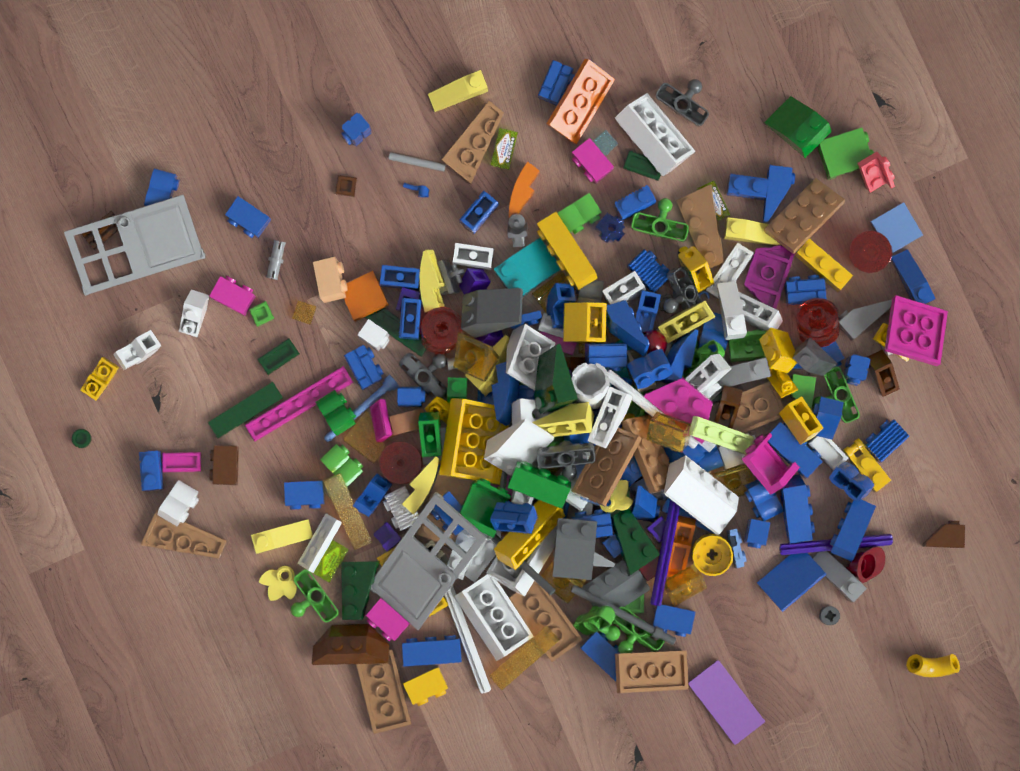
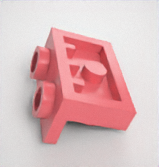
M875 152L857 163L866 189L870 193L885 183L891 189L895 187L893 182L895 177L888 168L890 163L885 156L882 157L878 152Z

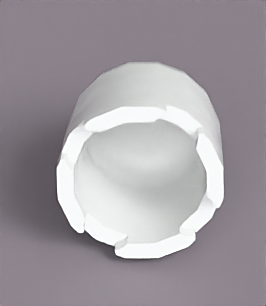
M583 363L577 366L572 372L571 378L578 398L576 401L578 403L589 402L591 409L602 407L610 387L607 370L598 363L596 365Z

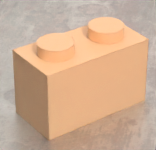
M336 257L313 262L320 299L327 303L346 298L345 291H348L346 281L342 279L341 273H344L342 262H339Z

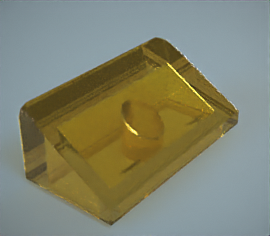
M563 272L558 273L532 293V296L545 312H547L548 295L554 284H569Z

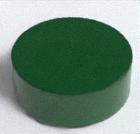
M78 429L72 434L74 446L86 448L91 444L92 436L87 430Z

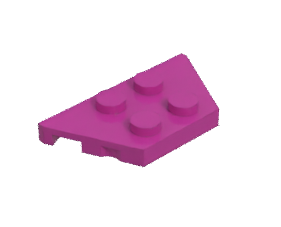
M683 377L652 392H648L644 396L688 433L693 416L709 420L713 401ZM694 437V438H695L697 441H699L701 444L705 441V440H702V439H699V438Z

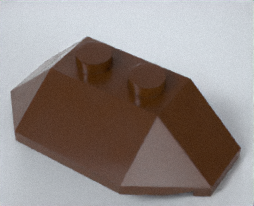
M370 624L331 625L313 645L312 665L389 663L390 646Z

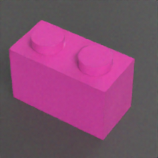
M590 138L572 152L573 158L571 160L578 168L581 166L584 169L585 173L583 174L589 182L594 181L597 184L614 169V166Z
M220 276L209 297L245 316L256 297L252 293L253 289L245 285L241 288L235 284L236 280L228 276L225 279Z
M382 598L366 614V617H368L367 622L373 628L378 626L383 631L381 634L388 641L391 639L395 641L410 624Z

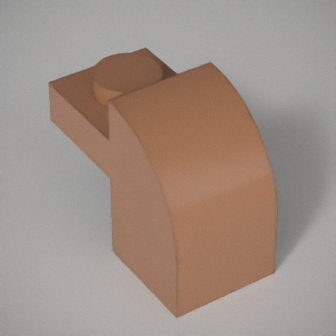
M423 409L390 416L389 421L392 435L389 438L418 431L419 415L423 413Z

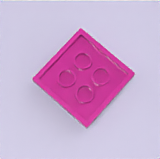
M895 295L892 297L885 351L939 366L942 358L948 311Z

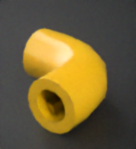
M914 654L908 658L906 664L909 672L922 677H942L958 673L960 670L959 661L954 654L938 658H925Z

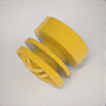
M711 533L702 535L695 541L692 547L691 556L693 563L705 575H721L732 564V548L726 539L720 535ZM710 549L717 552L713 559H710V556H706Z

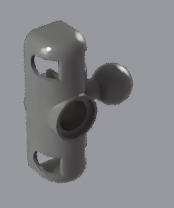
M697 79L690 80L685 95L670 84L663 83L656 92V99L696 126H702L708 118L709 112L691 99L694 94H698L702 90V83ZM667 86L674 90L672 94L666 91ZM683 101L687 104V108L681 110L677 107V103ZM698 108L705 111L704 115L697 112Z
M676 267L667 273L666 277L673 289V298H669L664 302L663 306L666 312H676L679 305H681L683 310H686L692 305L702 302L685 267ZM682 271L685 277L677 279L675 273Z
M407 353L399 361V366L418 386H421L422 390H425L432 400L434 398L429 394L430 392L440 398L447 394V388L432 374L437 368L440 369L446 366L447 358L445 355L440 353L434 355L432 364L428 368L412 353ZM403 364L409 369L408 371L402 367ZM420 372H426L429 375L427 382L422 383L418 380ZM439 383L445 388L444 390L438 385Z
M563 441L558 446L541 447L537 450L538 466L540 468L564 466L562 476L571 481L577 476V471L572 465L595 462L594 444L591 442L573 444L569 441ZM583 452H590L589 460H583ZM551 456L552 463L544 464V457Z

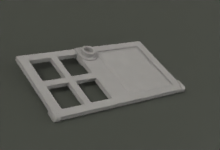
M184 194L64 231L85 296L206 258ZM116 223L123 245L105 251L98 228ZM92 230L99 253L81 258L74 236ZM125 251L133 273L115 278L107 256ZM102 258L109 280L91 286L84 264Z
M435 492L374 577L375 580L370 590L378 594L412 626L419 630L487 537L448 504L444 497ZM435 505L453 519L445 532L427 518ZM422 523L440 538L431 551L414 537ZM458 524L476 539L467 552L450 538ZM444 543L462 557L454 570L450 569L436 556Z

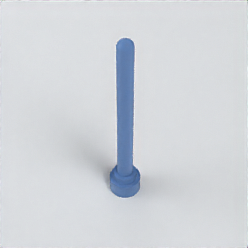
M390 374L384 379L383 385L353 411L356 415L354 420L387 391H394L399 387V384ZM331 430L324 436V439L329 442L336 435Z

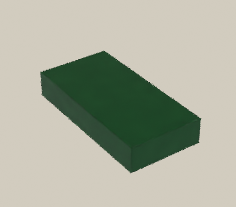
M629 150L623 169L659 181L661 174L650 160L644 155Z
M288 338L257 360L269 376L300 355L290 338Z

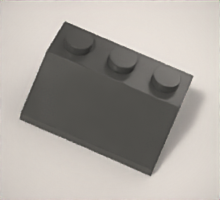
M625 560L620 561L614 567H611L581 587V589L618 608L625 607L651 590L639 570L630 576L627 575Z

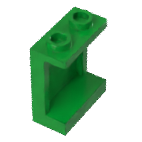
M480 478V480L477 479L472 482L459 513L489 540L494 538L496 534L490 519L496 503H505L512 496L507 494L508 491L504 488H495L490 485L489 481Z

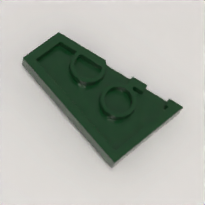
M629 508L611 517L614 532L622 550L621 555L626 563L628 576L660 555Z
M380 561L341 562L342 620H363L369 601L371 585H373L375 580V571Z

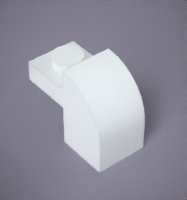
M150 330L135 338L131 344L116 351L113 355L122 369L126 370L149 358L161 345Z

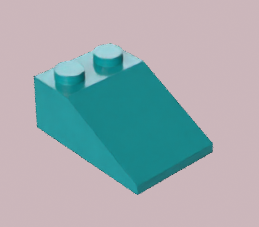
M539 238L495 267L494 272L506 289H523L524 297L560 271V268L556 263L555 257L551 256L546 245Z

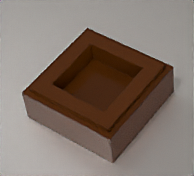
M338 175L335 194L355 197L357 178Z

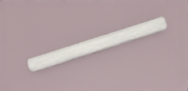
M608 370L609 381L618 390L631 395L633 402L688 446L695 448L698 445L699 441L693 436L688 435V432L616 373Z
M452 585L444 596L449 605L448 607L481 694L491 690L461 606L454 597L456 593Z

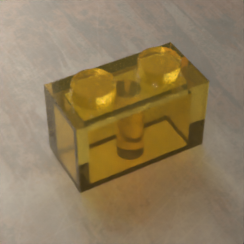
M656 412L650 420L646 440L682 453L689 444L690 435L688 434L691 424Z

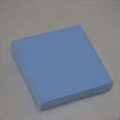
M904 202L870 222L889 255L923 236Z

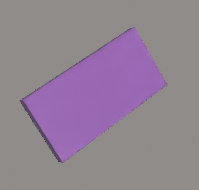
M719 660L688 682V685L734 745L765 723V720Z

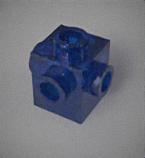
M608 212L595 227V230L600 233L599 237L606 243L611 242L613 244L615 240L619 242L625 235L623 232L625 229L624 221L616 215L615 217L611 216ZM612 227L614 231H609L608 228Z

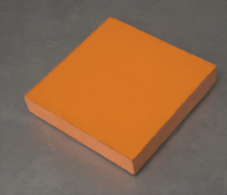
M374 271L347 283L348 291H345L346 298L344 300L355 322L389 305Z

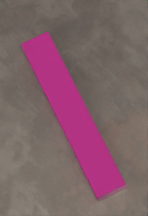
M342 366L247 423L245 427L254 442L316 406V401L333 390L339 392L354 382L345 367Z

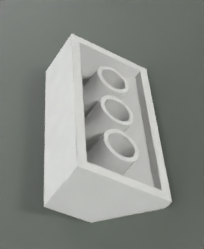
M648 93L627 105L615 117L619 125L662 176L674 170L695 152Z
M686 455L669 464L664 494L716 535H719L737 512L739 497Z
M557 526L524 560L538 574L555 547ZM497 556L486 572L501 584L523 596L526 595L534 582L521 567L514 570L500 562Z
M488 574L454 596L496 661L534 637L498 581Z

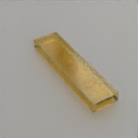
M339 473L323 480L354 550L372 543L358 509L353 507L355 502L342 474Z
M548 626L544 627L489 677L502 691L559 641L558 637Z

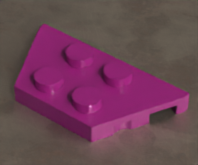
M780 245L756 248L744 286L759 302L774 309L777 308L795 253H791Z

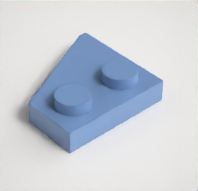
M737 529L727 530L735 568L744 567V562L747 561L745 552L741 551L740 543H742L740 532Z

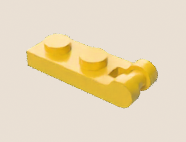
M859 438L854 441L853 445L843 449L858 471L872 480L875 485L873 487L875 492L891 481ZM860 450L862 454L856 457L854 453Z

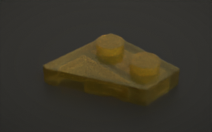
M367 411L344 438V442L373 464L386 449L383 442H376L373 422Z

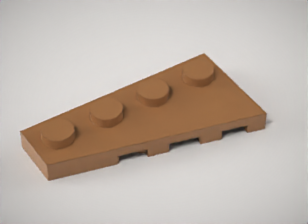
M490 101L487 102L441 159L442 162L469 184L472 183L504 114Z
M709 185L676 201L686 224L689 226V232L697 250L706 259L711 269L723 264L724 256L718 230L719 225L713 199L712 185Z
M156 510L141 545L220 559L227 540L186 522H180L178 526H175L158 516V510Z

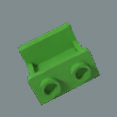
M863 128L824 139L817 146L828 180L858 170L859 166L857 163L874 153L873 150L869 149V137L867 132L863 131Z

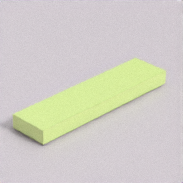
M693 416L688 434L744 455L746 454L745 450L752 445L754 440L753 436L697 416Z

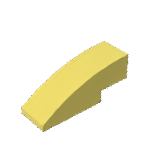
M434 250L423 251L420 266V293L424 311L432 312L445 307L439 288L445 286Z
M435 457L409 484L415 490L402 505L413 515L422 506L433 486L438 470V457Z

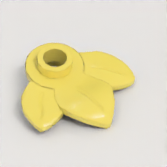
M619 480L610 497V506L600 505L604 512L611 513L616 509L624 511L633 504V500L626 496L629 488L627 480Z
M282 566L278 570H268L259 580V583L269 586L268 597L270 601L277 600L283 595L292 600L297 591V586L293 581L295 573L289 566ZM283 572H287L289 574V577L287 579L282 578Z

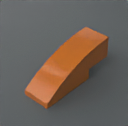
M528 161L514 185L509 205V218L512 214L520 213L534 194V190L530 185L539 175L540 170Z
M678 516L667 573L668 577L682 580L684 578L696 527V519Z

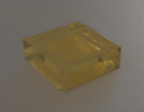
M298 301L292 319L311 325L317 307Z

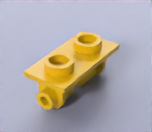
M769 367L771 376L767 377L780 398L798 391V388L787 373L770 369Z

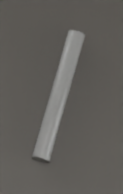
M391 152L389 154V160L445 172L446 164Z

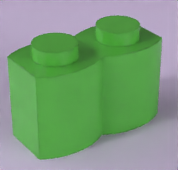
M590 193L558 212L559 217L569 232L574 234L581 232L584 229L583 225L590 222V224L598 221L600 219L599 215L602 214Z
M336 444L320 460L347 488L363 473L361 470L363 465L356 458L352 460L348 456L350 452L343 444L340 447Z

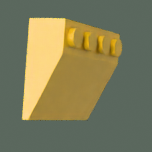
M451 398L439 475L472 481L482 478L491 484L500 485L502 470L484 459L487 440L509 428V425L505 426L496 420L494 405L467 399Z

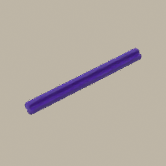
M671 499L650 604L654 606H661L680 510V506Z
M891 534L863 536L859 548L892 545L893 537ZM832 539L784 543L780 544L779 550L781 555L831 551L833 546L830 545Z

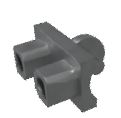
M519 213L512 214L508 222V238H512L513 247L525 246L524 241L525 237H527L528 223L525 222L523 215Z
M449 260L438 261L437 263L445 283L444 287L439 288L441 295L459 293L458 283L462 282L460 275L465 273L464 269L458 270L456 264L450 265Z

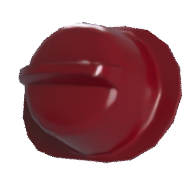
M873 547L865 552H858L853 561H850V564L846 566V569L857 577L860 582L865 583L881 573L885 565V553L880 547Z

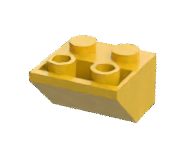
M564 303L563 342H606L607 303Z

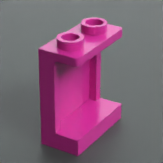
M768 433L765 436L763 434L759 435L753 441L755 444H752L745 450L746 454L742 461L771 495L783 488L800 467L796 462L786 466L768 444V440L772 437V434Z

